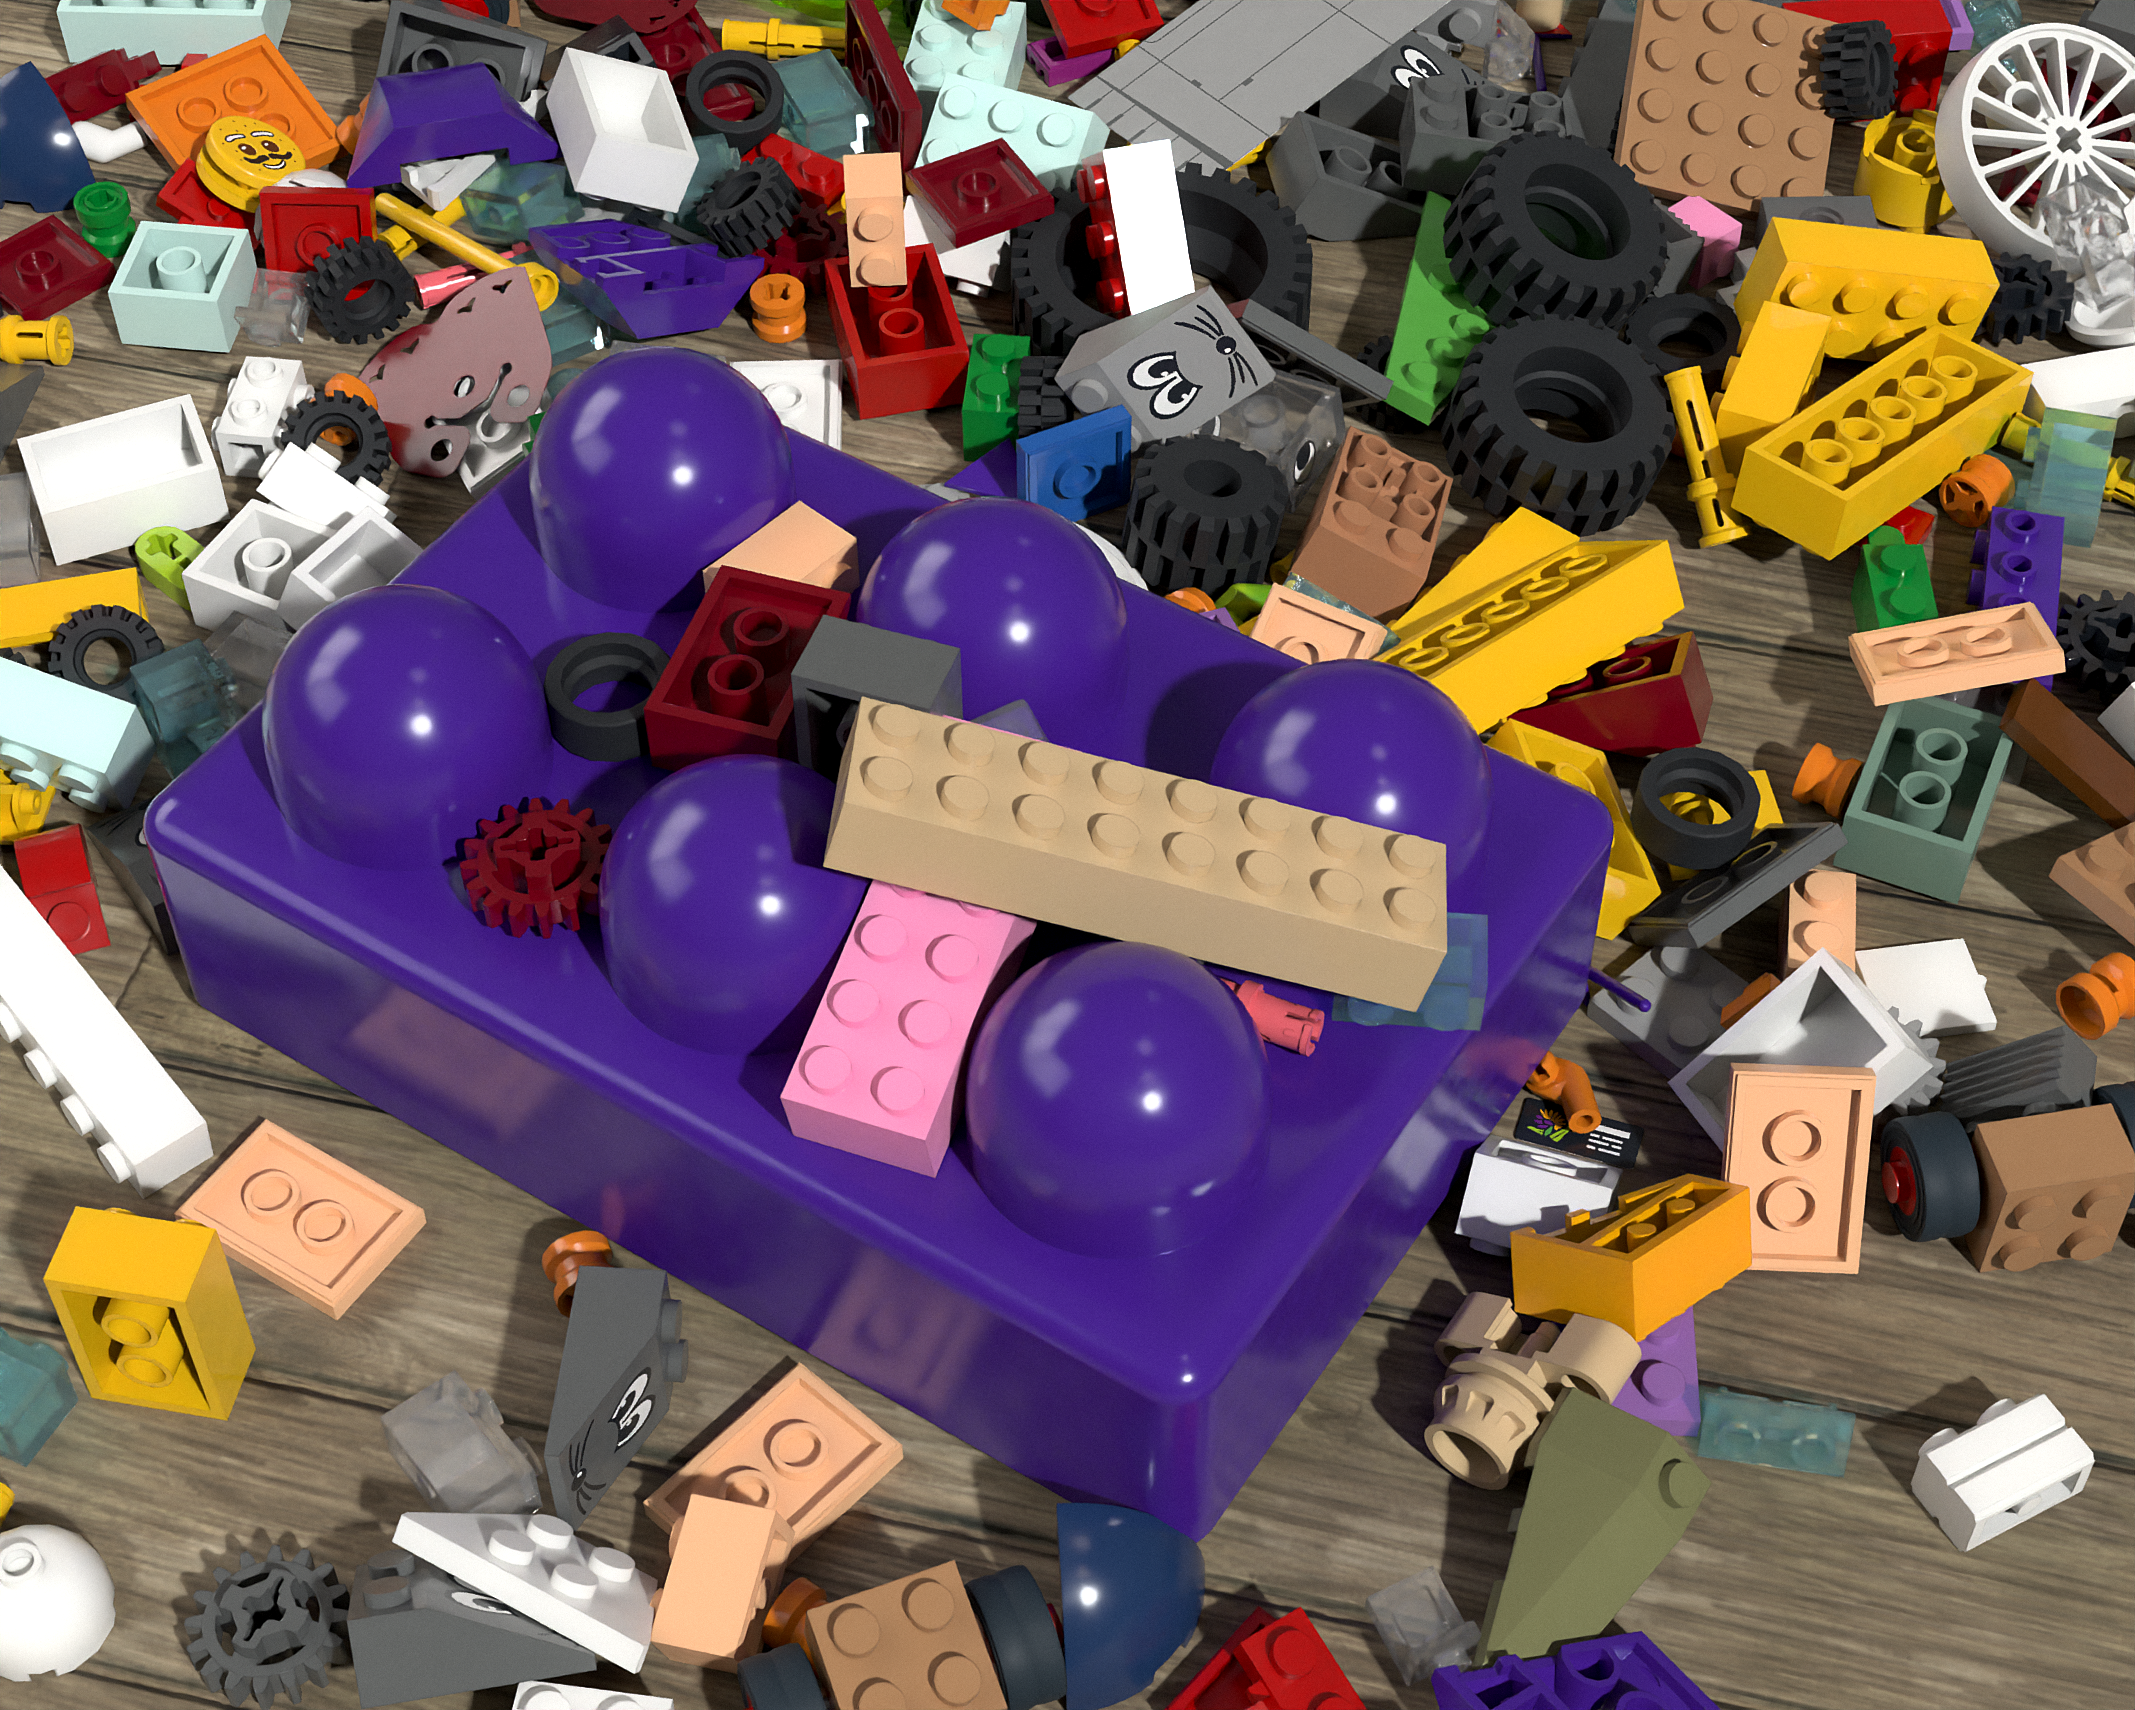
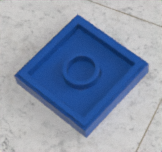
M1123 404L1016 440L1017 498L1050 508L1072 522L1128 504L1131 494L1132 416Z

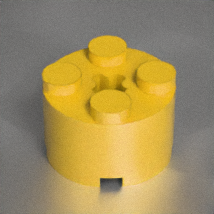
M1914 109L1912 117L1895 118L1897 110L1891 111L1882 119H1873L1865 130L1854 180V196H1870L1877 219L1899 226L1903 232L1927 234L1931 226L1948 220L1957 212L1943 185L1936 159L1935 128L1938 113Z

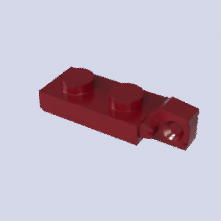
M121 48L96 54L49 74L44 79L61 104L71 125H73L75 122L88 120L126 103L125 94L139 88L138 80L149 77L161 71L162 68L154 50L140 56L136 55L128 58L125 49Z

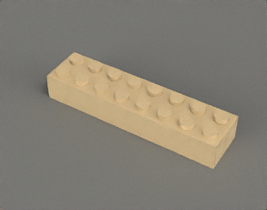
M861 697L840 763L823 867L1123 941L1157 945L1185 954L1188 957L1415 1013L1447 954L1446 844L1351 821L1344 817L1332 816L1280 803L1269 798H1261L1209 785L1198 780L1186 779L1138 767L1127 762L1115 761L1067 749L1052 743L1040 742L1000 732L977 724L929 714L902 705Z

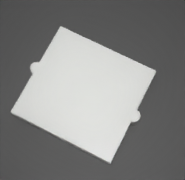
M1963 938L1855 951V970L1857 976L1887 1011L1892 1006L1899 1008L1898 1021L1906 1025L1911 1021L1920 1020L1923 1023L1919 1035L1920 1039L1995 1030L1997 1020L1984 990L1987 979L1983 975H1978Z

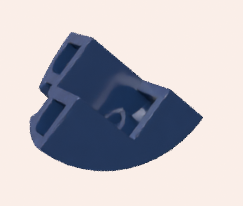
M29 61L0 78V209H3L5 203L9 201L29 202L37 213L75 209L73 204L77 192L96 181L84 150L65 111L44 77L34 64Z
M1056 1503L1062 1628L1064 1635L1062 1653L1067 1674L1066 1710H1098L1122 1702L1143 1691L1153 1683L1155 1672L1174 1654L1181 1645L1183 1648H1186L1198 1625L1204 1604L1206 1587L1204 1558L1193 1539L1167 1525L1154 1515L1114 1505Z

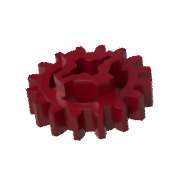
M806 201L800 203L802 207L800 214L792 216L795 222L791 227H783L781 229L783 233L781 237L777 240L774 237L768 239V246L762 250H759L757 246L753 248L752 255L765 258L764 269L754 282L770 274H788L801 281L804 288H810L814 294L819 295L821 294V285L826 283L824 260L849 256L847 223H845V213L842 211L828 215L827 204L822 203L813 209L807 207Z
M532 798L528 812L519 814L514 807L508 804L502 807L504 814L503 822L497 824L483 819L479 822L482 839H466L464 849L467 860L460 862L464 889L467 890L470 908L473 912L484 910L487 926L493 929L509 920L513 937L520 938L529 926H539L542 938L547 939L551 938L553 924L563 922L573 932L579 930L578 915L583 911L599 917V881L603 861L613 836L609 824L596 826L595 813L591 808L588 807L574 816L571 815L569 800L561 799L553 810H543L540 799Z

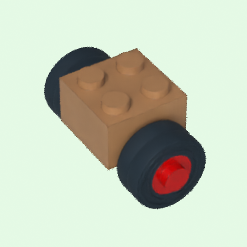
M2135 1081L2124 1084L2105 1085L2094 1089L2092 1106L1977 1124L1971 1143L1959 1120L1949 1112L1938 1111L1920 1116L1900 1117L1889 1121L1884 1127L1881 1137L1880 1165L1887 1203L1898 1229L1906 1239L1912 1242L1932 1241L1941 1237L1964 1236L1979 1273L2000 1269L2017 1272L2032 1268L2038 1263L2068 1258L2086 1261L2094 1259L2105 1252H2111L2127 1210L2135 1208Z
M955 1560L807 1610L804 1635L823 1689L819 1688L811 1664L799 1643H788L774 1648L768 1653H759L745 1658L737 1664L738 1681L745 1705L743 1710H1029L1036 1705L1060 1699L1067 1693V1674L1061 1650L1064 1647V1635L1059 1616L1051 1602L1046 1604L1037 1582L1024 1565H1014L1000 1570L994 1575H985L963 1585Z

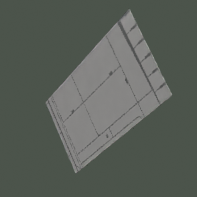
M1199 0L1072 93L1068 98L1082 109L1094 112L1110 129L1133 145L1169 139L1174 171L1184 172L1187 162L1202 164V175L1211 177L1216 168L1227 170L1288 124L1297 111L1304 112L1451 0Z

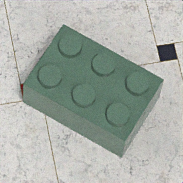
M1933 696L1890 703L1845 814L1842 832L1848 844L1836 851L1833 865L1958 904L2014 745V741L1998 727L2002 717Z

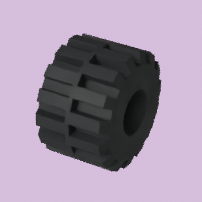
M1194 434V439L1189 440L1180 435L1166 438L1165 446L1154 444L1145 451L1144 459H1139L1136 466L1122 533V548L1127 549L1125 559L1131 568L1143 569L1142 579L1152 586L1162 584L1168 587L1167 593L1169 594L1182 588H1196L1205 592L1213 602L1215 596L1223 595L1235 583L1263 584L1265 575L1270 573L1288 500V487L1282 485L1284 476L1276 466L1265 465L1266 456L1255 449L1247 451L1240 448V442L1228 438L1224 442L1212 440L1210 435Z

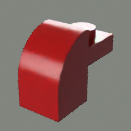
M76 823L14 839L15 854L25 896L71 954L76 956L111 947V940L96 889L98 883L82 825Z

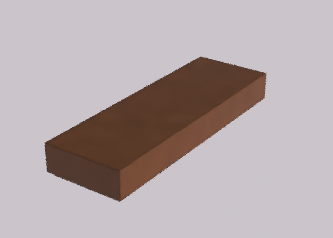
M2035 678L2024 679L2017 683L1998 727L2114 830L2134 822L2135 767Z

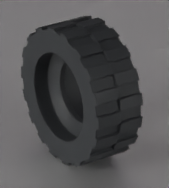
M1668 293L1663 297L1650 298L1645 304L1638 307L1632 317L1626 322L1623 342L1627 345L1633 342L1644 351L1646 356L1644 361L1648 365L1655 363L1663 377L1678 370L1700 366L1702 371L1701 377L1710 406L1715 392L1723 394L1726 392V390L1721 389L1730 356L1741 357V354H1737V346L1742 330L1737 315L1733 312L1734 309L1727 304L1723 305L1717 302V299L1708 296L1706 298L1696 296L1694 293ZM1671 341L1691 342L1712 352V356L1701 359H1683L1661 351L1657 348V345ZM1666 382L1664 383L1662 388H1668ZM1692 402L1689 403V408H1694Z

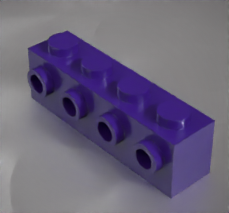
M1993 506L1987 529L1976 528L1973 536L1969 563L1980 566L1979 570L1972 569L1970 573L1965 604L1976 607L1975 611L1968 610L1967 613L2031 602L2034 603L2056 638L2065 517ZM2053 674L2035 677L2040 684L2051 692ZM2023 680L2013 681V683H2019Z

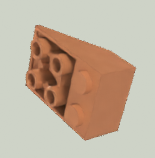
M1350 425L1300 535L1287 575L1384 625L1391 620L1398 621L1426 581L1453 478L1443 474L1433 464L1418 461L1391 447L1381 437L1366 434Z

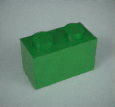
M1005 334L973 335L962 407L964 461L975 462L1007 438H1010L1016 452V440L1019 439L1020 429L1018 426L1020 367L1023 356H1030V336H1011Z

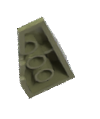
M1562 1388L1554 1402V1406L1547 1413L1529 1444L1524 1467L1531 1470L1532 1475L1523 1508H1514L1511 1513L1507 1532L1515 1536V1541L1506 1576L1496 1579L1493 1583L1472 1664L1474 1670L1493 1667L1497 1658L1501 1656L1516 1654L1522 1661L1557 1655L1562 1645L1596 1639L1678 1543L1712 1483L1668 1431L1577 1388Z

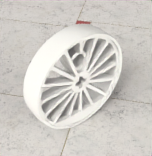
M2064 23L2029 25L2010 32L1989 44L1973 57L1954 78L1942 99L1936 121L1935 151L1938 169L1945 190L1960 217L1985 244L1997 253L2008 252L2011 258L2015 260H2020L2024 254H2030L2031 258L2039 263L2048 259L2052 261L2051 272L2065 270L2071 273L2087 270L2106 263L2135 246V194L2129 199L2113 183L2114 181L2135 192V170L2110 158L2135 159V57L2114 41L2097 32ZM2035 57L2046 59L2048 86ZM2012 58L2022 81L2016 82L2017 80L1999 61ZM2066 66L2078 71L2070 98L2068 95ZM1982 76L2000 93L1998 96L1993 98L1978 89ZM2091 81H2093L2105 93L2080 119ZM2112 100L2123 117L2087 129L2092 120ZM2012 103L2016 104L2022 112L2013 108ZM1971 109L1985 115L1989 129L1971 126ZM2129 127L2134 143L2096 138ZM1973 144L2017 148L2022 150V153L1982 167L1978 164ZM2025 165L2029 173L2001 202L1985 178ZM2039 179L2043 182L2029 225H2026L2011 213L2010 207ZM2056 190L2061 240L2044 234V228ZM2100 199L2115 214L2110 221ZM2078 204L2093 234L2083 243L2080 239Z

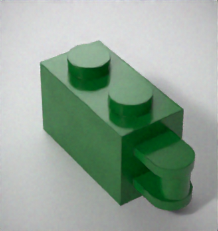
M1891 526L1877 527L1868 534L1867 544L1862 545L1851 591L1858 633L1939 618L1923 544H1905L1903 534Z

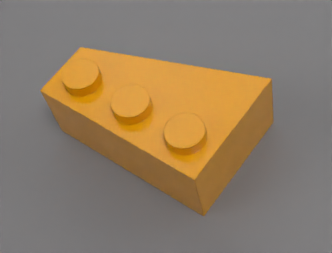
M1688 1173L1618 1196L1619 1210L1590 1219V1212L1583 1208L1565 1214V1228L1544 1235L1535 1233V1229L1529 1226L1510 1232L1514 1311L1565 1325L1568 1324L1574 1313L1599 1318L1621 1327L1637 1343L1643 1341L1650 1333L1675 1316L1685 1313L1687 1308L1711 1292L1722 1288L1726 1282L1752 1265L1750 1188L1744 1185Z

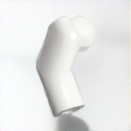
M78 121L72 125L87 159L98 163L110 162L148 145L146 135L140 124L136 121L113 131L85 121Z

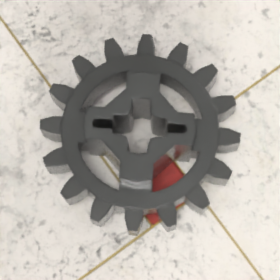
M272 1545L268 1552L267 1560L261 1563H256L254 1557L248 1551L240 1553L241 1570L232 1575L228 1570L217 1567L212 1571L218 1585L215 1592L196 1590L193 1595L200 1615L185 1618L184 1626L191 1641V1644L186 1647L195 1671L201 1670L200 1673L206 1688L211 1693H214L224 1687L232 1706L239 1707L246 1700L249 1693H253L256 1695L261 1710H270L275 1694L286 1692L287 1697L294 1705L302 1702L300 1685L310 1680L314 1685L325 1688L329 1684L324 1665L327 1662L345 1664L349 1658L342 1640L349 1638L347 1616L351 1598L346 1584H339L334 1566L330 1562L320 1565L315 1569L309 1550L302 1549L295 1555L292 1562L284 1560L280 1545ZM309 1598L320 1608L319 1622L312 1620L307 1609L306 1602ZM223 1632L231 1636V1643L235 1650L232 1657L222 1649Z

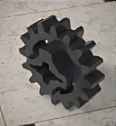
M2002 252L2000 260L1989 258L2000 286L1974 336L1985 332L1992 336V342L1997 343L2003 336H2012L2016 344H2022L2024 336H2032L2038 341L2045 340L2046 329L2056 333L2062 331L2063 321H2070L2074 301L2075 285L2072 282H2066L2068 272L2065 270L2051 272L2052 261L2047 259L2039 263L2033 260L2030 254H2024L2020 260L2012 259L2008 252Z
M2102 590L2099 601L2095 602L2086 594H2081L2078 597L2076 607L2069 604L2062 606L2059 619H2057L2056 640L2064 651L2066 672L2059 673L2058 675L2061 679L2077 677L2080 680L2077 688L2078 692L2084 693L2093 687L2100 690V700L2108 702L2112 693L2122 694L2135 682L2134 593L2127 592L2123 600H2114L2109 590Z

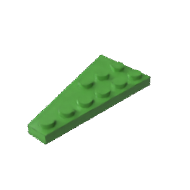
M1430 190L1422 210V220L1417 232L1414 254L1409 265L1399 308L1400 314L1395 326L1392 348L1384 372V376L1394 382L1386 400H1382L1426 425H1429L1447 406L1467 356L1474 345L1481 343L1483 336L1496 328L1485 319L1487 314L1478 305L1474 308L1464 297V286L1462 283H1455L1450 273L1449 263L1452 259L1445 256L1443 223L1446 212L1451 206V201Z

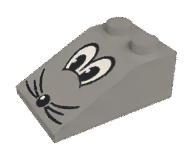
M1209 285L1080 335L1054 379L1083 417L1123 404L1132 416V461L1143 457L1145 451L1154 444L1165 446L1166 438L1179 435L1182 437L1186 436L1272 382L1276 373L1212 286Z

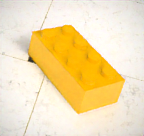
M1772 217L1733 305L1741 330L1746 320L1756 322L1765 300L1832 317L1824 357L1879 362L1936 324L1971 341L2000 284L1983 241Z

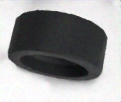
M732 49L711 53L697 62L687 77L684 117L690 132L702 145L721 154H747L769 134H777L782 124L785 88L779 73L764 58L749 51ZM726 83L743 84L756 90L764 98L765 110L751 120L742 122L725 121L711 114L704 106V94L718 85Z
M605 632L583 637L562 649L547 667L543 685L549 721L554 737L569 752L591 761L620 762L641 757L650 752L644 707L670 661L669 655L654 641L632 633ZM610 681L633 682L651 691L645 700L632 708L613 713L591 712L573 704V701L582 692L594 685Z
M1699 747L1673 748L1653 757L1642 770L1633 800L1630 821L1635 836L1651 854L1671 865L1692 870L1714 869L1736 860L1749 845L1759 813L1761 796L1755 779L1735 760L1720 752ZM1675 792H1691L1704 795L1719 803L1730 815L1731 819L1721 824L1708 825L1685 821L1671 813L1659 798Z

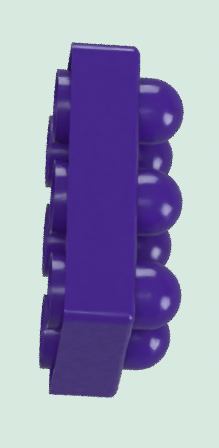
M653 346L616 353L589 366L573 378L555 397L542 418L534 439L532 451L387 585L370 587L346 595L325 606L308 619L291 637L278 657L271 672L264 698L152 800L144 815L143 834L194 997L202 1007L592 1230L603 1234L606 1238L657 1267L666 1270L671 1275L1071 1503L1114 1505L1154 1515L1197 1543L1209 1534L1473 1159L1477 1149L1487 1139L1584 1000L1613 841L1614 826L1607 807L1594 794L1482 743L1475 728L1455 702L1430 681L1409 670L1390 663L1369 659L1340 658L1308 664L1117 577L1111 564L1097 544L1076 524L1050 508L1028 500L1007 496H978L952 502L783 425L763 393L742 373L723 361L691 349ZM800 500L857 538L860 586L851 594V606L847 616L848 621L864 623L872 627L921 639L933 640L941 644L960 648L963 720L1078 750L1083 753L1127 762L1138 767L1186 779L1198 780L1209 785L1261 798H1269L1280 803L1332 816L1344 817L1351 821L1446 844L1447 954L1415 1013L1188 957L1185 954L1157 945L1134 941L1106 940L1078 929L1038 920L1014 982L999 996L986 1015L976 1035L967 1066L965 1105L936 1178L793 1135L780 1097L873 881L871 878L823 867L837 785L808 767L787 759L761 754H733L709 758L686 766L677 772L652 766L650 752L641 757L620 762L591 761L573 754L554 737L550 725L543 688L547 667L565 647L583 637L605 632L632 633L654 641L671 659L705 596L703 570ZM610 681L594 685L582 692L573 701V704L591 712L613 713L632 708L645 700L651 691L633 682ZM532 798L540 799L543 810H553L561 799L569 800L571 815L574 816L589 807L594 810L596 826L609 824L613 836L603 861L599 881V917L583 911L578 915L579 930L573 932L563 922L553 924V933L551 938L547 939L542 938L539 926H529L520 938L513 937L509 920L493 929L487 926L484 910L473 912L470 908L467 890L464 889L460 870V862L467 860L464 849L466 839H482L479 822L486 819L500 824L504 821L502 807L508 804L514 807L519 814L528 812ZM1220 978L1240 985L1246 980H1251L1263 984V990L1267 994L1311 1009L1317 1008L1324 1011V1024L1319 1041L1317 1042L1310 1038V1042L1315 1044L1313 1053L1306 1057L1300 1055L1297 1051L1263 1040L1256 1022L1243 1002Z

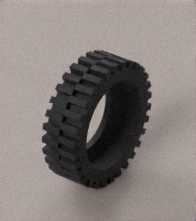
M1187 162L1184 172L1175 171L1191 271L1203 274L1220 283L1234 296L1237 302L1251 299L1309 332L1313 252L1311 243H1307V231L1304 225H1295L1296 214L1289 206L1278 209L1279 197L1270 190L1256 197L1257 183L1246 177H1243L1236 185L1230 184V171L1216 168L1211 177L1202 175V164ZM1076 177L1071 179V193L1060 186L1050 191V194L1054 197V214L1018 226V238L1013 239L1011 247L1013 336H1030V356H1068L1080 335L1118 321V319L1106 316L1083 303L1085 297L1095 288L1096 282L1102 281L1099 260L1092 259L1089 254L1086 227L1092 225L1089 203L1083 204L1080 200ZM1274 377L1273 381L1268 383V385L1277 389L1284 382ZM1266 385L1246 398L1253 404L1265 398ZM1241 401L1225 410V413L1229 415L1240 411Z

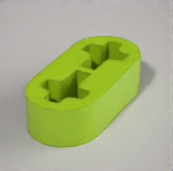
M161 526L146 531L138 538L135 544L141 573L149 582L182 608L191 611L182 573L205 547L176 527Z

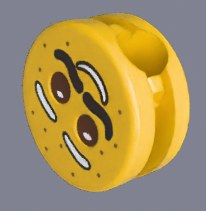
M227 116L215 121L196 160L197 173L204 185L213 194L236 208L256 213V209L260 204L259 192L264 186H272L291 172L306 169L305 159L301 150L287 135L265 122L243 116Z

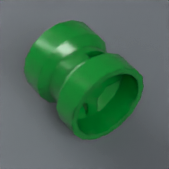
M107 181L95 182L85 186L77 192L73 204L76 216L80 223L83 224V239L106 258H114L126 254L137 231L136 223L129 215L131 204L128 192L123 186Z

